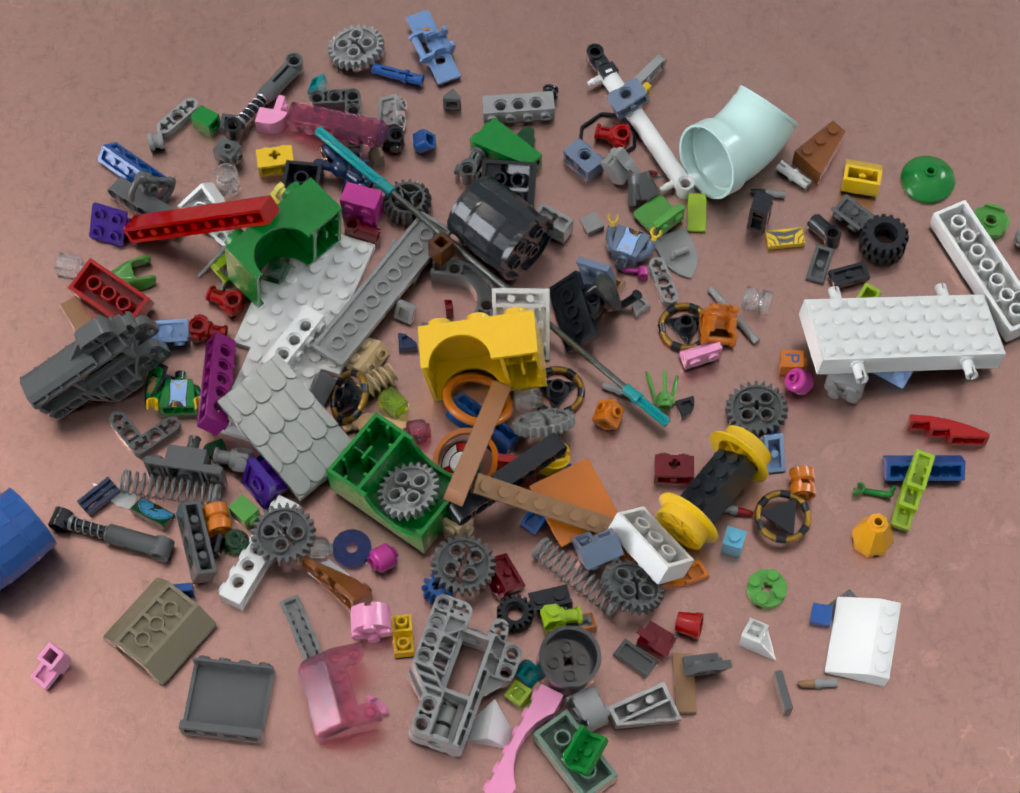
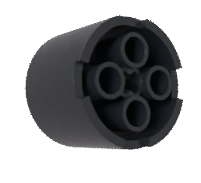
M571 625L558 627L551 631L541 644L536 659L538 678L543 685L563 695H573L589 687L593 682L601 665V649L595 637L587 630ZM569 659L571 661L570 665L564 666V662Z

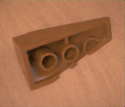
M304 556L305 559L299 557L300 564L350 611L353 606L359 603H364V606H367L373 600L372 589L366 583L362 584L357 579Z

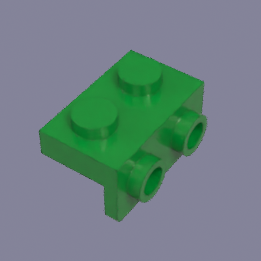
M581 724L574 733L568 748L563 752L561 760L569 770L589 777L609 740L602 735L589 731L586 726Z

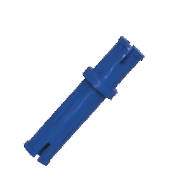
M376 62L372 65L371 69L372 74L400 80L405 84L412 83L422 86L425 80L424 75L412 73L407 69L404 71L381 65Z

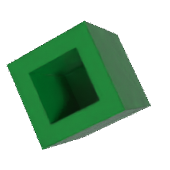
M203 105L192 113L193 128L210 137L219 128L220 117L218 113Z

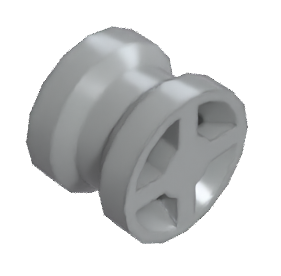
M162 131L157 132V134L147 133L150 151H154L156 148L165 149Z

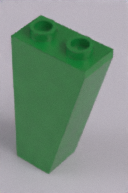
M496 118L486 122L478 133H474L470 138V150L472 147H478L485 152V157L491 160L537 163V168L542 165V154Z

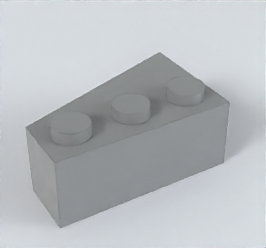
M665 682L608 706L611 713L608 717L614 729L674 724L682 720Z

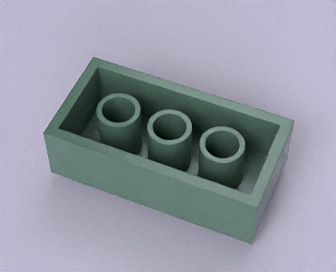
M567 709L533 733V741L573 793H602L617 782L618 774L603 755L599 758L589 777L569 770L562 762L563 752L568 748L574 733L580 727Z

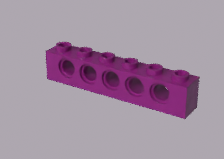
M215 332L206 342L196 426L216 436L222 430H225L229 424L228 415L219 406L217 401L231 391V384L234 379L232 377L235 367L234 357L236 355V341L218 332Z

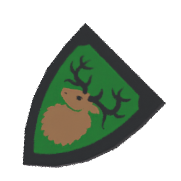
M159 363L158 366L148 373L145 386V404L148 398L154 397L159 388L164 386L165 380L175 379V377L166 374L168 366L163 363Z

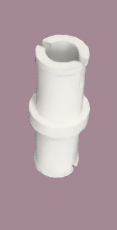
M783 160L780 161L781 164L777 165L776 170L788 177L790 182H795L804 190L808 188L807 186H810L812 180L801 174L799 169H794Z

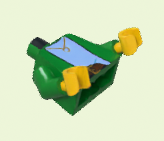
M176 371L175 379L165 380L164 386L159 388L156 395L146 400V409L149 410V408L154 407V410L158 411L159 406L162 415L198 414L201 389L193 383L192 379H186L185 371Z

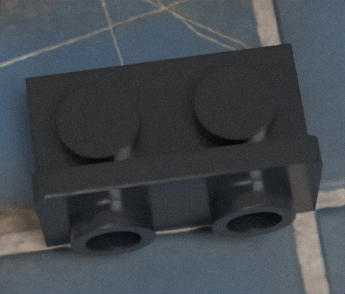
M567 584L528 593L531 607H533L534 618H541L540 610L544 605L558 604L564 610L573 609V601L570 598Z

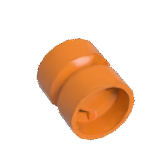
M805 465L789 469L790 491L792 494L797 493L805 501L813 499L816 496L815 484L813 483L815 481L814 469Z
M221 501L212 502L202 508L209 537H214L218 533L226 536L232 532L231 521L228 518L227 503Z

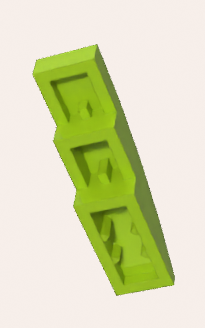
M916 449L890 519L891 527L906 533L910 530L922 493L925 491L935 455Z

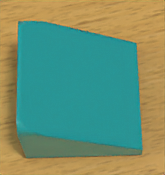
M523 659L518 665L514 677L531 689L539 679L536 665L529 659Z

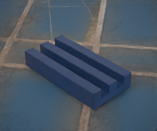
M106 477L77 500V502L91 517L121 492L111 479ZM113 488L112 492H110L107 496L100 500L107 492H109ZM96 501H99V502L96 503L93 507H91L90 509H88V507H90L93 503H95Z

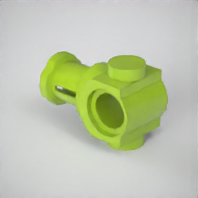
M558 604L544 605L540 610L543 628L546 633H550L558 627L566 626L568 623H583V614L580 606L564 610Z

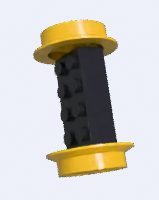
M730 425L724 432H713L709 440L715 453L694 480L691 481L680 496L666 492L662 493L659 497L661 508L656 513L657 521L677 542L685 547L699 550L704 543H715L719 535L714 524L750 480L763 482L769 476L767 465L771 462L769 450L760 439L742 427Z

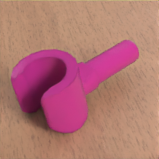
M643 265L634 269L625 268L622 270L625 273L638 274V278L641 280L648 279L647 268Z

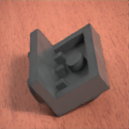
M847 194L836 207L831 208L834 213L833 217L840 222L843 220L847 222V227L854 233L857 231L862 233L864 224L867 223L868 219H873L875 216Z

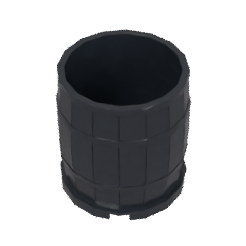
M484 176L467 187L457 199L447 220V229L476 256L489 266L497 269L506 280L516 279L519 277L518 272L522 269L527 271L533 266L549 244L551 236L548 235L549 230L554 228V223L550 218L542 216L532 205L492 176Z

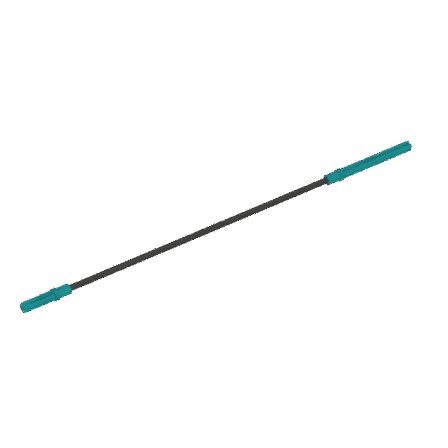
M322 126L315 130V134L373 182L376 188L383 191L387 196L395 198L436 234L443 232L447 235L397 193L396 188L385 177L376 173ZM453 240L455 242V250L500 288H511ZM550 321V330L622 389L621 392L634 405L642 408L663 427L670 423V418L647 400L644 394L637 391L629 383L625 384Z

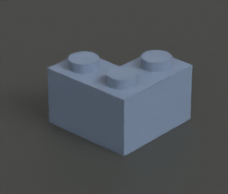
M612 528L594 536L587 531L571 538L578 559L587 570L598 569L601 567V564L608 561H616L620 556L624 555L617 534Z

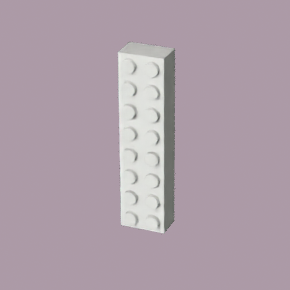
M966 200L933 213L929 224L973 293L975 295L984 294L995 326L1005 342L1019 337L1020 281Z

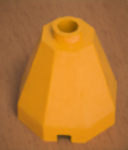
M880 513L861 518L851 531L854 549L868 558L874 557V555L884 556L894 542L891 525L888 519Z

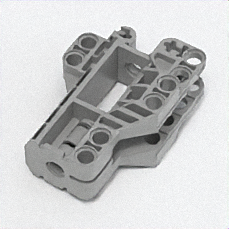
M442 594L435 599L406 677L419 699L408 735L415 743L423 746L426 745L442 753H448L447 755L458 757L461 756L482 697L511 683L522 657V651L519 646L505 641L509 632L507 621L504 619L493 621L487 636L478 629H467L472 614L471 605L460 599ZM446 600L449 606L441 603L438 604V601ZM497 628L501 629L500 635L496 634ZM461 644L484 652L468 696L446 688ZM507 653H514L516 659H509ZM438 658L443 661H446L447 663L445 665L440 662L434 661V659ZM506 671L509 673L510 677L503 678L500 672Z

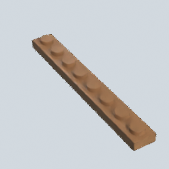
M476 473L470 492L595 534L608 530L614 519L613 517L480 473Z

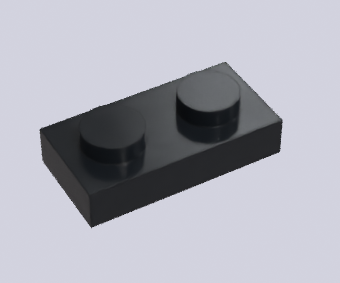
M864 261L828 271V276L835 289L836 286L842 288L870 280V274Z

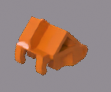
M718 302V304L710 303L709 308H705L699 315L701 344L706 345L707 343L714 344L720 342V344L735 347L738 338L736 326L739 307L722 304L721 302ZM715 328L725 329L728 331L729 337L709 336L710 331H715Z

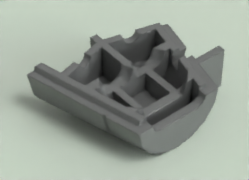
M649 171L628 176L629 206H635L636 200L649 202L650 198L659 194L654 180L663 178V176L652 178Z

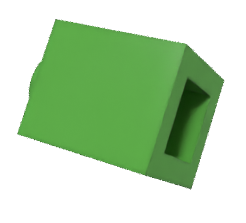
M243 494L228 507L231 516L246 529L254 526L253 522L259 521L257 518L260 515L259 509Z

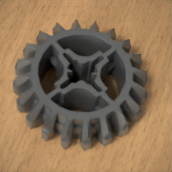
M402 179L401 183L395 181L394 187L397 193L414 207L421 201L416 209L429 214L432 207V196L429 194V189L425 188L423 183L419 184L418 180L413 183L411 179L408 182ZM385 194L383 196V209L386 215L390 216L391 221L396 219L397 224L402 221L404 226L407 222L412 224L417 217L397 200L394 202L395 198Z

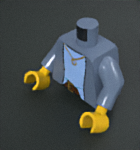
M611 213L608 215L610 225L607 226L605 240L608 251L611 252V258L616 260L615 268L624 270L627 264L636 266L638 262H642L652 255L657 244V238H661L663 235L662 230L655 236L654 231L656 227L650 230L651 235L619 224L616 227L615 223L619 221V215L617 214L616 221H611Z

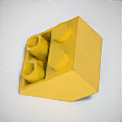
M846 159L840 191L877 197L882 176V165Z

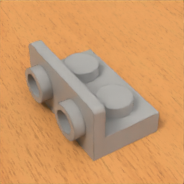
M398 93L379 98L377 129L385 131L391 126H401L405 130L407 103Z

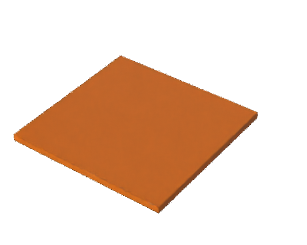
M589 458L528 486L531 491L613 518L618 513ZM545 517L560 547L571 543V538L587 532L586 530Z

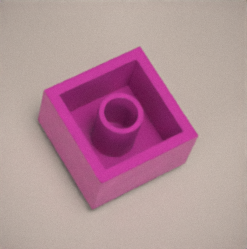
M350 182L346 183L340 198L342 218L345 220L350 216H354L360 222L377 228L384 213L382 191Z

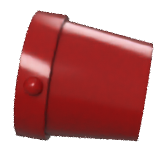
M678 612L675 631L699 639L703 627L704 613Z

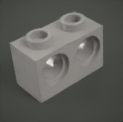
M541 203L536 211L542 216H547L554 223V228L549 230L548 235L564 244L573 232L574 219Z

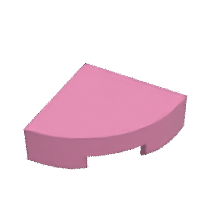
M366 696L368 717L389 715L387 706L375 696Z

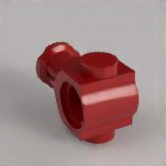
M598 123L594 139L609 140V143L614 148H626L630 144L631 127L628 124L619 123L609 128Z
M214 285L209 287L205 297L206 301L218 303L219 307L224 309L223 313L225 315L236 317L244 309L245 295L240 290L231 289L223 292L216 289Z
M194 315V318L189 321V339L193 342L199 343L209 340L215 332L224 336L228 335L227 325H213V322L208 321L205 315Z

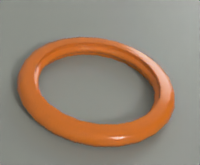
M464 373L451 378L445 384L442 391L445 407L456 419L474 426L477 417L466 414L455 405L452 400V391L457 385L467 382L479 383L490 388L494 379L475 373ZM510 394L496 426L507 421L512 414L513 402Z

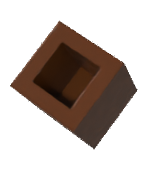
M443 232L438 233L428 242V256L441 266L455 255V242Z

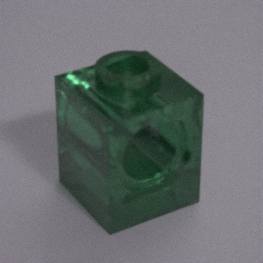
M275 256L268 264L262 278L280 285L285 280L291 264Z

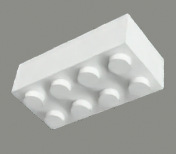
M644 506L618 512L608 528H612L616 532L619 542L626 552L636 560L638 565L658 585L683 578L694 562V559Z

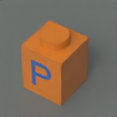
M804 350L780 351L779 375H787L793 368L807 369V358H804Z

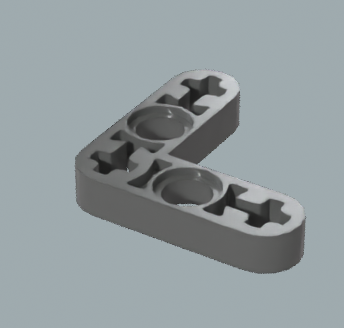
M116 411L109 417V422L114 431L132 454L138 458H143L181 431L179 419L173 416L164 419L142 435L125 413ZM117 418L122 420V423L124 425L122 428L121 425L115 421ZM169 424L175 425V428H169ZM127 431H134L133 437H124ZM155 433L161 434V438L158 441L151 440V436ZM140 445L143 447V450L140 451L137 449V446Z

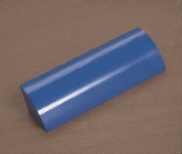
M462 392L452 398L455 405L461 411L473 417H478L482 406L467 394ZM447 410L445 416L460 428L474 427L456 419ZM502 423L495 427L491 439L500 454L510 455L519 443L521 436L515 434L513 429Z
M883 455L885 480L904 481L914 455ZM935 455L928 481H965L966 461L961 455Z

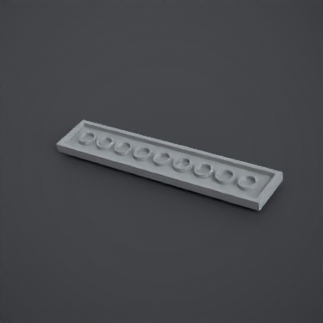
M423 211L421 212L447 235L450 236L452 234L446 225ZM416 218L312 344V349L343 369L432 259L428 256V242L437 234L420 219Z

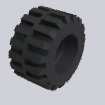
M882 214L880 217L875 215L873 219H868L867 223L864 224L859 243L862 254L865 253V258H870L872 263H875V261L879 262L878 265L883 263L890 265L891 261L895 263L898 261V258L901 259L909 240L908 228H905L906 224L904 222L901 223V219L898 217L895 219L893 215L886 216V214ZM886 236L889 239H891L892 242L882 243L879 240H877L876 237Z

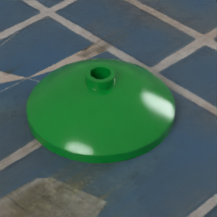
M926 155L918 156L908 161L902 169L900 181L902 188L912 199L921 203L933 204L941 202L951 195L955 187L956 178L954 171L945 161Z

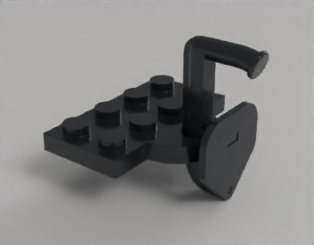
M576 270L548 288L550 289V297L559 328L581 347L600 337L595 320L601 315L604 307L614 311H621L642 298V293L639 290H634L630 296L620 301L616 285L609 276L600 273L593 284L584 285L581 273ZM564 341L567 353L573 354L576 352Z

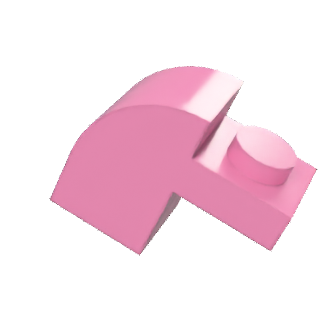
M278 95L274 109L259 107L255 119L257 132L274 134L281 132L289 124V104L286 103L285 96Z
M49 642L37 657L41 663L30 677L41 687L48 690L60 674L64 675L67 671L71 657L56 644Z

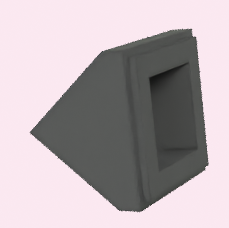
M452 88L443 96V108L461 110V97Z

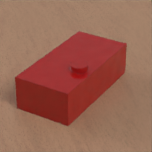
M89 258L68 286V289L73 294L108 318L110 315L114 317L118 314L124 316L126 315L125 311H130L134 318L146 316L154 305V302L148 296L91 258Z

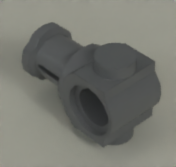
M472 147L469 158L462 160L460 165L457 164L454 174L465 185H471L481 178L482 173L479 171L481 167L480 162L485 158L486 154L478 147Z

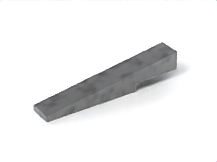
M298 594L280 601L281 608L324 710L327 711L343 704L340 691Z

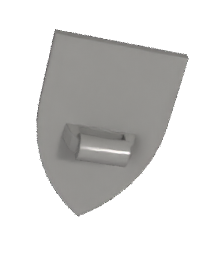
M686 228L657 238L655 249L659 257L664 259L667 267L677 275L691 279L696 271L698 257L695 245Z

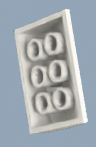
M837 597L824 673L885 687L890 678L901 603L879 598Z

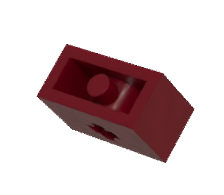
M669 453L655 454L654 484L689 485L694 480V456L686 453L679 455H670Z

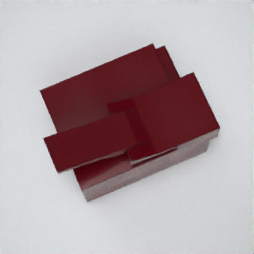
M651 620L645 629L640 626L636 632L640 635L636 646L662 662L667 658L677 640L674 634Z

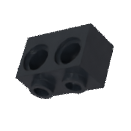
M756 191L749 212L748 229L761 233L765 232L771 216L774 196L766 192Z

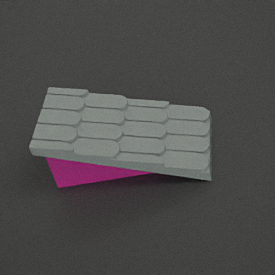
M278 353L217 401L219 406L300 502L328 479L326 470L352 441Z

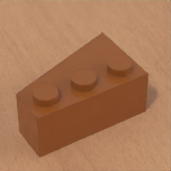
M832 120L794 151L792 163L819 185L831 161L841 148L846 131Z

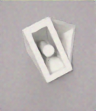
M750 617L742 632L739 646L776 661L768 631L769 625Z
M495 699L475 717L467 742L504 748L506 743L510 742L512 728Z

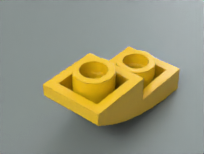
M411 614L391 616L395 658L414 656Z

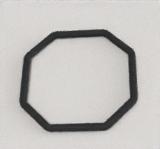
M608 112L598 113L581 125L579 138L583 139V129L600 116L617 117L616 114ZM623 118L621 120L625 124H628L631 127L630 129L634 132L633 146L626 150V152L629 153L636 147L637 132L635 131L633 126L625 118Z

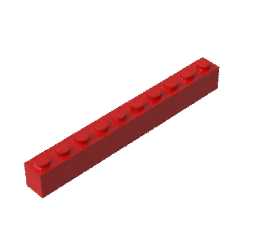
M268 195L134 215L124 226L123 231L131 243L241 229L269 225L280 209L272 196Z

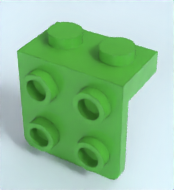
M658 194L635 210L634 217L649 233L653 227H656L654 235L657 236L660 230L664 234L684 219L685 207L681 203L673 207L661 194Z

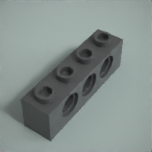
M200 500L180 502L176 510V516L192 584L212 582L217 569Z

